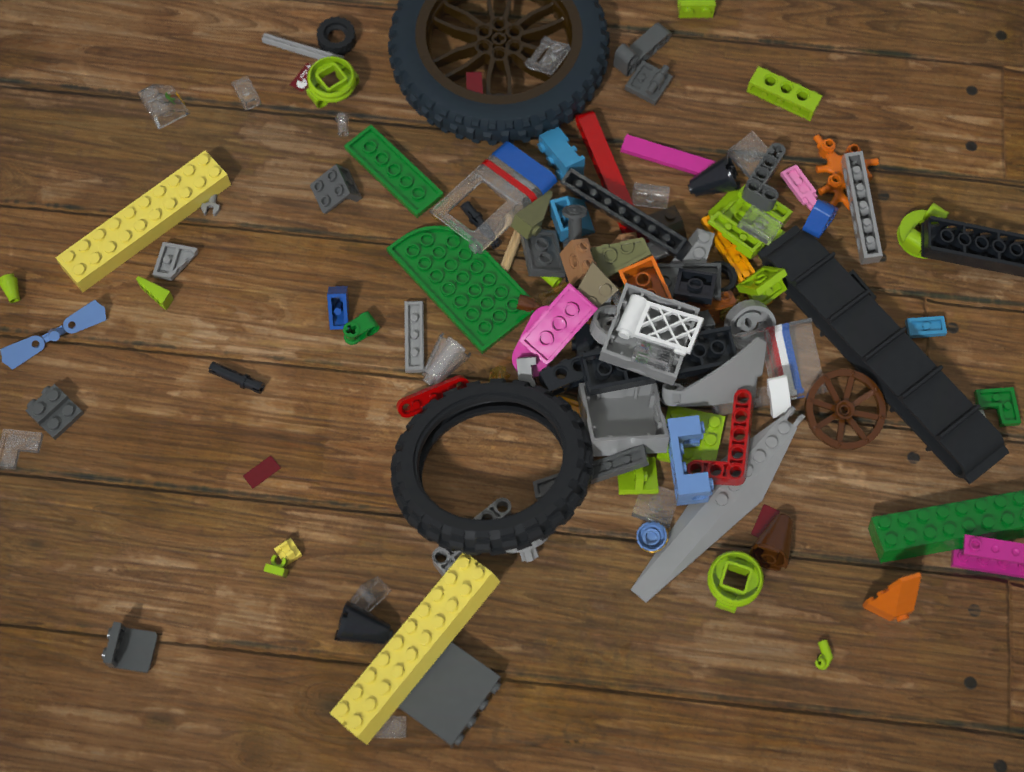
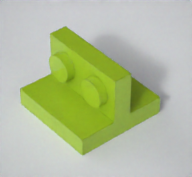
M763 266L736 287L740 293L747 294L749 299L758 300L767 305L787 290L782 280L787 276V273L783 268Z
M648 457V466L617 476L619 495L658 494L655 457Z

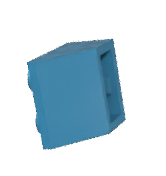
M570 196L550 200L549 212L560 242L569 238L568 218L563 216V208L574 204L586 207L583 200ZM588 210L587 215L582 218V236L595 233Z

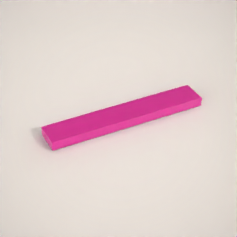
M628 134L625 136L620 151L694 175H698L716 162Z

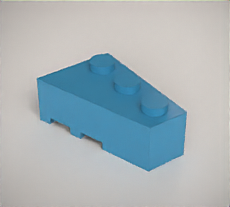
M557 127L539 135V143L537 145L540 152H544L546 155L547 163L550 167L553 166L559 181L563 179L570 167L584 175L585 157L583 155L579 156L575 152L577 148L569 145L568 137Z

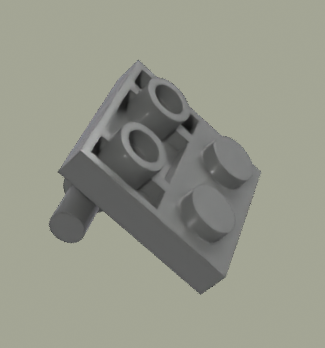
M642 61L625 85V90L656 105L673 80V76L667 73L670 69L669 66L663 65L660 70Z

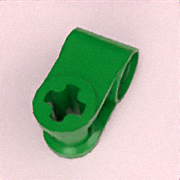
M366 311L344 325V340L349 345H355L375 334L380 329V326L370 312Z

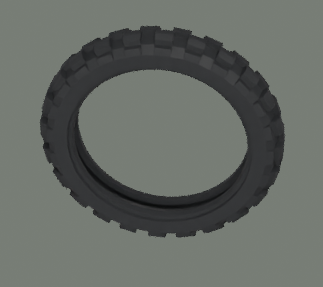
M504 378L490 379L489 383H480V380L466 383L467 387L457 390L455 387L444 392L441 399L431 400L422 408L423 412L421 414L414 415L406 425L407 430L404 434L401 433L395 446V454L392 456L390 468L392 490L397 505L410 526L414 527L418 534L425 539L438 543L439 547L450 551L460 550L463 551V554L480 556L481 553H490L493 556L506 554V550L517 548L519 551L532 546V542L538 539L543 541L555 533V529L559 525H565L574 515V510L582 504L587 495V488L592 480L594 461L589 432L586 430L583 420L577 412L573 411L571 405L562 397L554 396L546 388L539 385L533 387L530 385V382L516 379L512 383L506 382ZM489 413H513L531 418L552 432L563 451L559 474L550 489L538 501L518 513L488 520L460 517L438 506L430 499L423 488L422 472L428 453L444 433L467 419Z

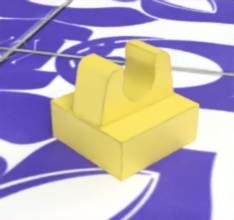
M291 538L274 548L281 561L283 558L287 559V565L302 556Z

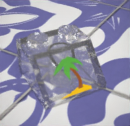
M153 84L138 92L143 106L158 130L190 114L173 86Z

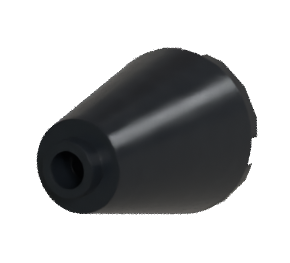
M726 155L690 179L688 188L691 194L698 197L737 191L741 189L740 180L736 182L737 170L731 158H728V155Z
M346 601L339 620V629L336 630L334 640L385 645L386 641L391 640L393 630L390 629L391 625L356 604Z

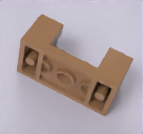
M637 233L620 234L611 244L638 238ZM588 238L571 240L559 253L568 281L574 287L580 285L591 262H594ZM618 273L609 279L612 282L620 281L621 277Z

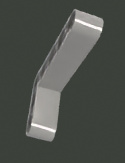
M499 498L473 519H497L510 516L511 503L506 498ZM500 506H505L508 510L505 512H499L497 508ZM437 547L432 553L434 567L444 576L463 551H450ZM440 555L447 558L444 562L436 561V558Z

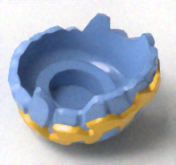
M655 521L642 524L636 533L638 545L649 553L661 551L669 539L668 530L662 524Z

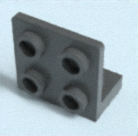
M337 164L310 184L324 214H327L345 199L355 202L362 199L349 169Z

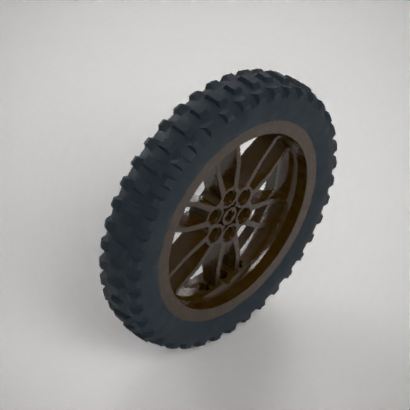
M468 0L398 1V10L392 16V26L389 29L390 41L388 42V52L391 55L389 61L391 68L394 69L395 82L399 84L400 90L406 96L407 102L416 109L420 116L427 118L429 124L439 127L445 133L452 132L456 138L461 140L466 137V139H470L473 143L478 144L483 140L488 141L489 145H496L497 142L504 143L506 141L513 144L516 140H522L525 143L530 142L531 137L539 138V135L557 127L561 129V124L564 122L570 123L576 113L583 112L585 103L590 102L594 98L595 89L600 87L603 80L602 75L606 74L608 65L606 59H609L610 48L607 47L610 43V33L606 31L608 24L606 19H604L605 14L602 6L598 4L599 0H530L542 7L529 12L515 23L509 22L511 0H507L503 17H495L491 0H487L488 23H483L469 12L456 7ZM446 14H449L468 25L471 29L457 27L441 19ZM549 14H552L557 19L541 27L526 30L533 23ZM435 28L455 39L470 43L454 48L436 59L432 57L431 38ZM563 28L567 37L566 57L562 59L543 48L528 43L543 39ZM471 58L465 64L445 75L438 69L452 62ZM527 58L540 60L560 69L553 75L533 64ZM483 64L489 65L486 94L470 91L454 83V81L465 77L466 72H473ZM515 64L529 75L544 81V83L528 91L512 94V76L509 65ZM495 71L504 72L508 93H491V83Z

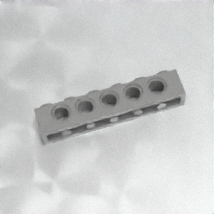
M863 151L844 153L841 165L860 265L877 263L881 260L883 253Z

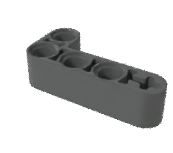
M659 22L655 23L631 46L628 47L626 44H622L618 47L614 55L613 66L626 77H629L636 71L642 61L646 62L670 40L672 32Z
M773 143L770 145L747 180L742 192L743 200L763 211H771L779 196L778 191L767 184L779 167L786 149L782 144Z

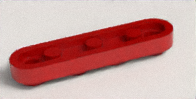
M457 375L403 397L397 402V411L405 418L423 412L422 408L431 400L441 399L444 392L455 387L457 390L467 387L466 383H469V381L464 376ZM461 382V385L457 387L456 384ZM409 404L407 408H403V406Z

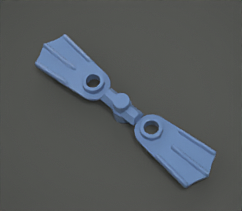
M93 300L63 321V326L61 325L55 329L52 328L41 337L34 335L1 348L2 362L13 370L42 351L45 343L59 340L60 335L66 332L76 333L105 321V307L96 300ZM71 321L75 322V326L72 328L68 326V323ZM35 340L39 342V345L36 347L32 346V342Z

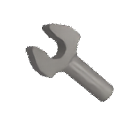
M217 194L211 196L208 202L202 203L201 209L205 216L210 207L214 208L213 216L220 212V205L216 204Z

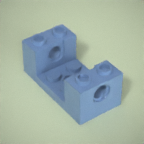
M699 415L667 419V428L670 436L668 451L676 505L706 503L709 501V497L712 496V490H714L713 479L709 478L708 472L687 474L686 463L682 462L683 448L700 445V440L703 439V433H705L704 422L700 421Z

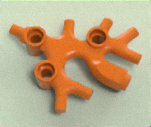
M818 134L813 139L818 144L817 148L819 149L820 157L826 159L827 164L816 166V173L825 172L831 174L826 185L818 189V193L821 196L827 192L833 194L834 196L829 203L836 206L839 202H842L850 211L848 197L843 192V189H846L841 165L843 155H838L834 152L836 144L832 139L823 140ZM851 144L847 147L845 153L858 152L861 149L858 145ZM878 158L864 159L868 181L873 178V175L867 168L868 166L878 165Z

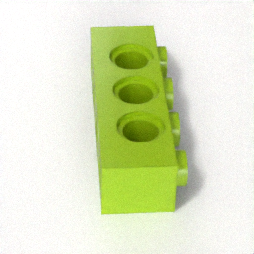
M759 66L749 81L747 88L748 93L809 121L814 116L822 99V95L816 91H811L798 83L787 80L785 77L776 75L768 69H763Z

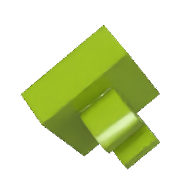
M273 555L271 557L272 565L266 563L264 571L287 578L289 570L283 568L287 565V559L283 558L282 563L277 564V556Z

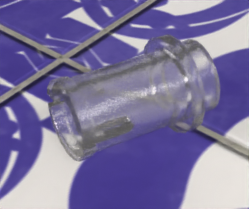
M338 113L335 118L338 126V136L342 137L344 132V137L349 135V117L346 113Z

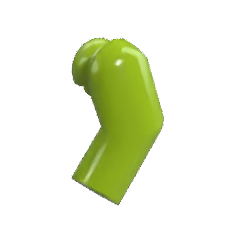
M828 640L818 642L821 654L815 660V666L820 670L828 668L833 660Z

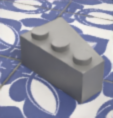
M697 228L688 239L692 248L681 262L674 257L671 263H707L715 233Z

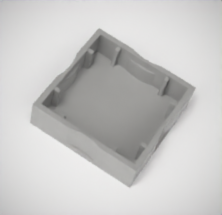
M625 283L599 360L673 386L684 356L674 353V349L636 337L623 339L618 335L616 328L632 294L642 296L647 301L698 316L700 308L674 299L663 298L649 290ZM651 308L648 315L650 319H653L661 314L659 310ZM675 315L666 317L669 325L679 321ZM663 319L653 323L656 330L666 327ZM691 320L684 323L688 331L694 328L695 321ZM651 325L645 326L641 330V333L646 335L654 332ZM682 325L672 328L675 336L685 332ZM669 330L659 334L660 338L665 341L673 338ZM686 336L677 341L679 345L686 347L689 338ZM658 351L669 354L670 356L658 353ZM637 354H641V356L644 355L646 361L643 362L642 360H637ZM656 357H659V358L668 360L669 362L664 361V360H661V359H658V358H656ZM654 365H655V366H658V367H661V368H665V369H667V370H663V369L654 367Z
M579 383L577 401L581 419L585 424L586 430L589 432L593 457L611 456L644 445L647 454L667 453L670 436L665 416L660 408V396L656 383L591 396L587 395L585 383Z

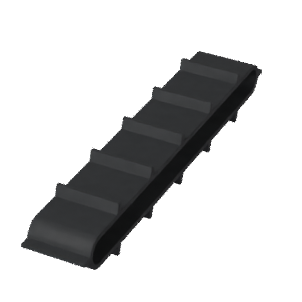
M795 225L757 253L762 260L763 266L785 269L787 276L782 279L787 288L784 291L787 294L785 298L787 300L791 299L821 331L819 335L821 337L825 335L852 364L855 371L863 373L874 381L882 392L884 400L890 405L889 411L896 412L927 445L925 450L932 451L955 476L964 478L971 484L1009 453L1000 432L978 410L981 406L979 404L973 405L941 371L943 366H936L905 333L907 328H900L869 295L871 290H864L834 258L835 252L830 254L814 236L803 230L801 231Z

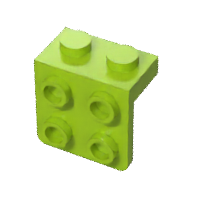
M677 0L678 18H713L716 6L715 0Z

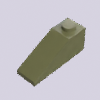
M551 190L517 212L511 227L527 240L533 235L537 236L542 230L541 225L553 192Z

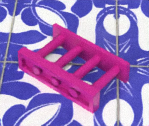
M965 534L963 548L952 550L951 567L1024 578V543Z

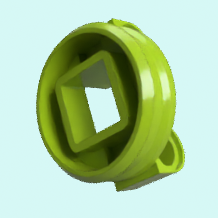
M335 56L324 57L310 67L307 74L309 88L306 89V92L318 108H323L328 103L340 102L348 98L359 84V76L347 60ZM335 71L339 82L328 88L322 81V78Z
M933 203L928 210H916L907 214L902 219L897 230V239L902 249L911 256L927 259L921 257V233L915 228L918 225L921 226V223L930 216L946 219L949 212Z
M729 551L719 555L711 564L707 576L709 590L714 598L717 599L715 607L731 613H735L737 607L753 602L759 595L764 582L763 571L759 563L752 556L741 551ZM726 570L743 576L748 574L743 591L723 584Z

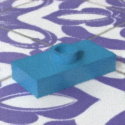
M944 316L907 318L905 320L907 335L910 338L946 336L947 334Z

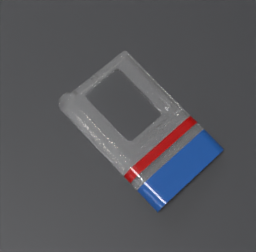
M506 141L430 209L429 212L466 239L470 244L469 248L472 252L482 254L511 227L517 212L550 191L558 181L551 171L512 143ZM485 183L506 198L507 201L476 230L471 231L452 217L449 212L479 184Z

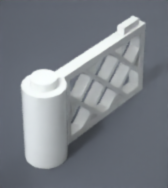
M632 294L616 331L623 339L636 337L674 349V353L686 356V353L691 354L704 318L647 301L642 296ZM652 308L659 310L661 315L650 319L648 314ZM671 315L677 316L679 321L669 325L666 317ZM663 319L666 327L656 330L653 323ZM691 320L698 322L697 326L689 331L684 324ZM651 325L654 331L648 335L641 333L642 328ZM682 325L685 332L675 336L672 328ZM669 330L673 338L666 341L662 340L659 334ZM688 336L690 340L688 347L679 345L677 340Z

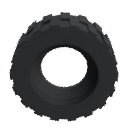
M338 16L330 17L321 22L317 28V40L320 49L343 56L351 52L356 43V34L351 22L346 20V18ZM337 30L344 32L345 38L343 41L338 43L329 41L328 35L330 32Z

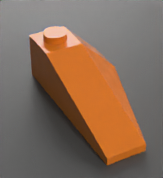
M920 572L899 578L887 586V589L879 591L876 599L874 597L868 598L862 604L863 608L888 621L897 620V622H902L909 619V615L915 608L921 580Z

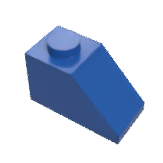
M348 286L329 287L327 292L330 330L343 329L344 325L349 322Z

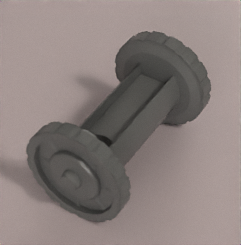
M574 204L563 208L562 214L568 218L569 238L563 241L564 248L571 240L584 239L582 238V218L587 215V208L585 206Z

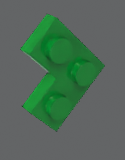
M1014 387L977 389L974 391L976 405L979 404L981 406L978 410L996 409L1000 427L1019 426L1021 424Z

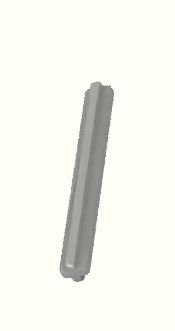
M264 33L262 36V42L318 60L329 56L344 59V56L272 34Z

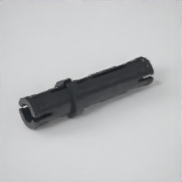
M470 201L464 202L460 209L467 215L469 222L475 225L493 249L499 247L502 241L482 218L481 212H477Z
M214 361L209 366V373L236 383L242 389L247 388L258 394H261L264 390L265 383L251 378L249 374H241Z

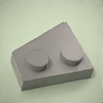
M163 242L153 271V277L172 281L198 254V249Z

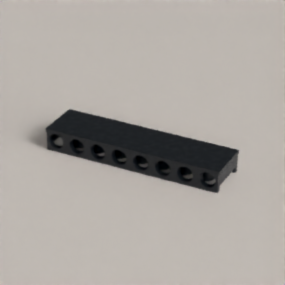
M930 216L921 223V257L1024 277V241H1015L1018 239L1024 240V234ZM951 225L956 226L954 228H947V226ZM988 232V233H991V234L982 235L981 233Z
M731 326L700 331L691 354L686 353V356H684L676 379L711 373L735 356L737 351L731 333ZM601 350L582 353L579 359L588 396L661 382L599 360Z

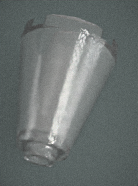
M442 332L438 336L422 372L423 381L429 386L445 380L472 356L470 352L468 354L464 353L466 348L450 336L447 339L444 338L445 333Z

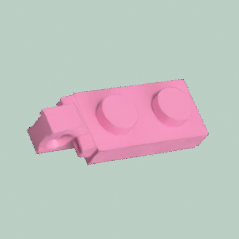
M797 165L782 171L780 176L799 202L802 205L806 204L811 211L817 201L815 188Z

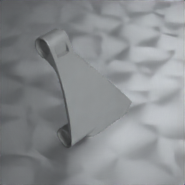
M759 337L755 338L726 363L686 388L679 383H674L673 386L664 383L662 386V403L667 406L681 407L732 403L735 393L740 389L750 391L753 398L756 394L757 379L763 374L767 342Z

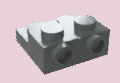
M54 384L53 386L45 387L42 390V396L37 400H31L27 404L25 411L56 440L84 412Z

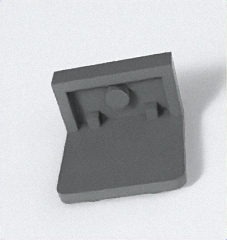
M113 622L112 627L109 628L107 633V639L109 640L107 648L105 647L102 653L103 663L110 668L148 673L158 639L157 633L126 628L122 623Z

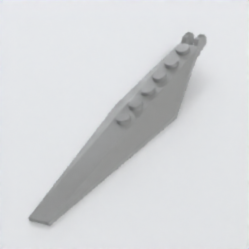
M792 406L784 416H781L750 439L745 482L739 486L713 484L714 490H712V496L709 497L708 502L689 504L669 532L666 546L654 554L631 588L633 593L647 603L762 502L797 427L806 416L803 414L799 415L794 424H791L788 419L796 410ZM736 453L733 457L740 458L743 454ZM728 455L720 461L727 462ZM715 470L712 475H719L721 471ZM735 471L731 476L738 477L741 472Z

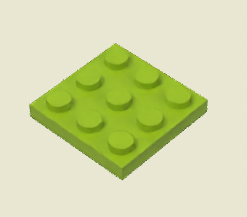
M668 406L665 418L666 424L669 418L699 415L700 421L704 422L705 433H703V439L700 440V445L683 448L682 462H685L686 466L692 460H717L726 416L679 406ZM668 448L667 453H657L656 460L670 463Z

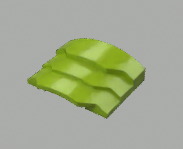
M744 185L740 190L728 192L709 210L708 215L710 219L708 224L736 245V250L747 258L752 259L768 245L779 229L783 228L793 211L776 201L771 211H763L751 205L742 198Z

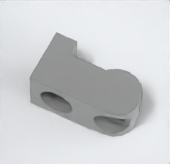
M537 356L517 358L518 380L530 382V385L533 387L537 386V381L533 377L532 366L537 365Z

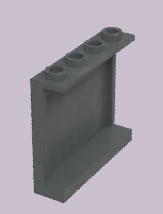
M451 642L397 709L405 712L448 743L453 749L455 744L459 746L465 737L463 733L467 727L471 729L477 721L475 716L479 710L483 712L489 704L487 699L491 693L495 695L501 687V683H499L501 677Z

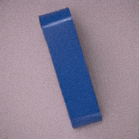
M818 199L802 230L819 239L834 220L839 208Z

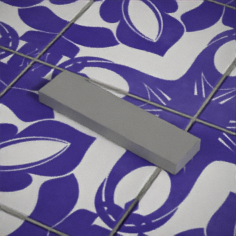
M404 301L405 373L424 372L423 301Z

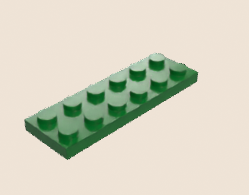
M369 125L344 145L345 150L416 218L444 197V193L372 125Z

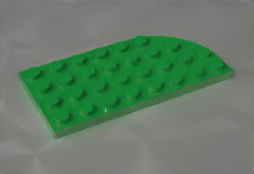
M426 226L405 234L386 248L391 257L481 354L485 353L534 313V310L530 313L516 309L520 294L529 295L473 237L461 230L447 226Z

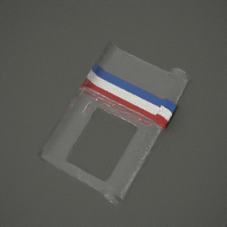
M812 318L732 334L737 353L757 337L767 342L765 363L768 376L773 378L786 375L790 400L806 397L813 383L824 375L822 374L812 329ZM824 383L818 389L816 395L828 392ZM767 386L756 388V394L752 398L753 409L770 405ZM748 399L742 400V401H739V402H740V403H746V402L748 401ZM733 402L711 405V410L718 415L731 414Z

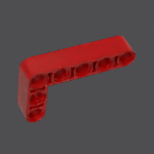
M740 389L734 395L727 462L692 460L687 465L688 474H692L695 469H701L700 473L708 472L709 478H712L713 484L739 486L745 482L753 415V399L750 391ZM741 399H748L746 403L739 402ZM739 417H746L744 421L737 420ZM738 435H744V436H745V437H744L743 439H741V440L735 439L736 436H738ZM736 453L743 454L740 458L733 457ZM715 470L721 471L719 475H712ZM735 471L741 472L738 477L731 476Z

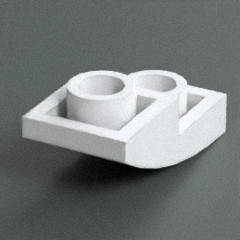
M786 375L767 379V395L770 398V414L772 418L784 416L791 408Z

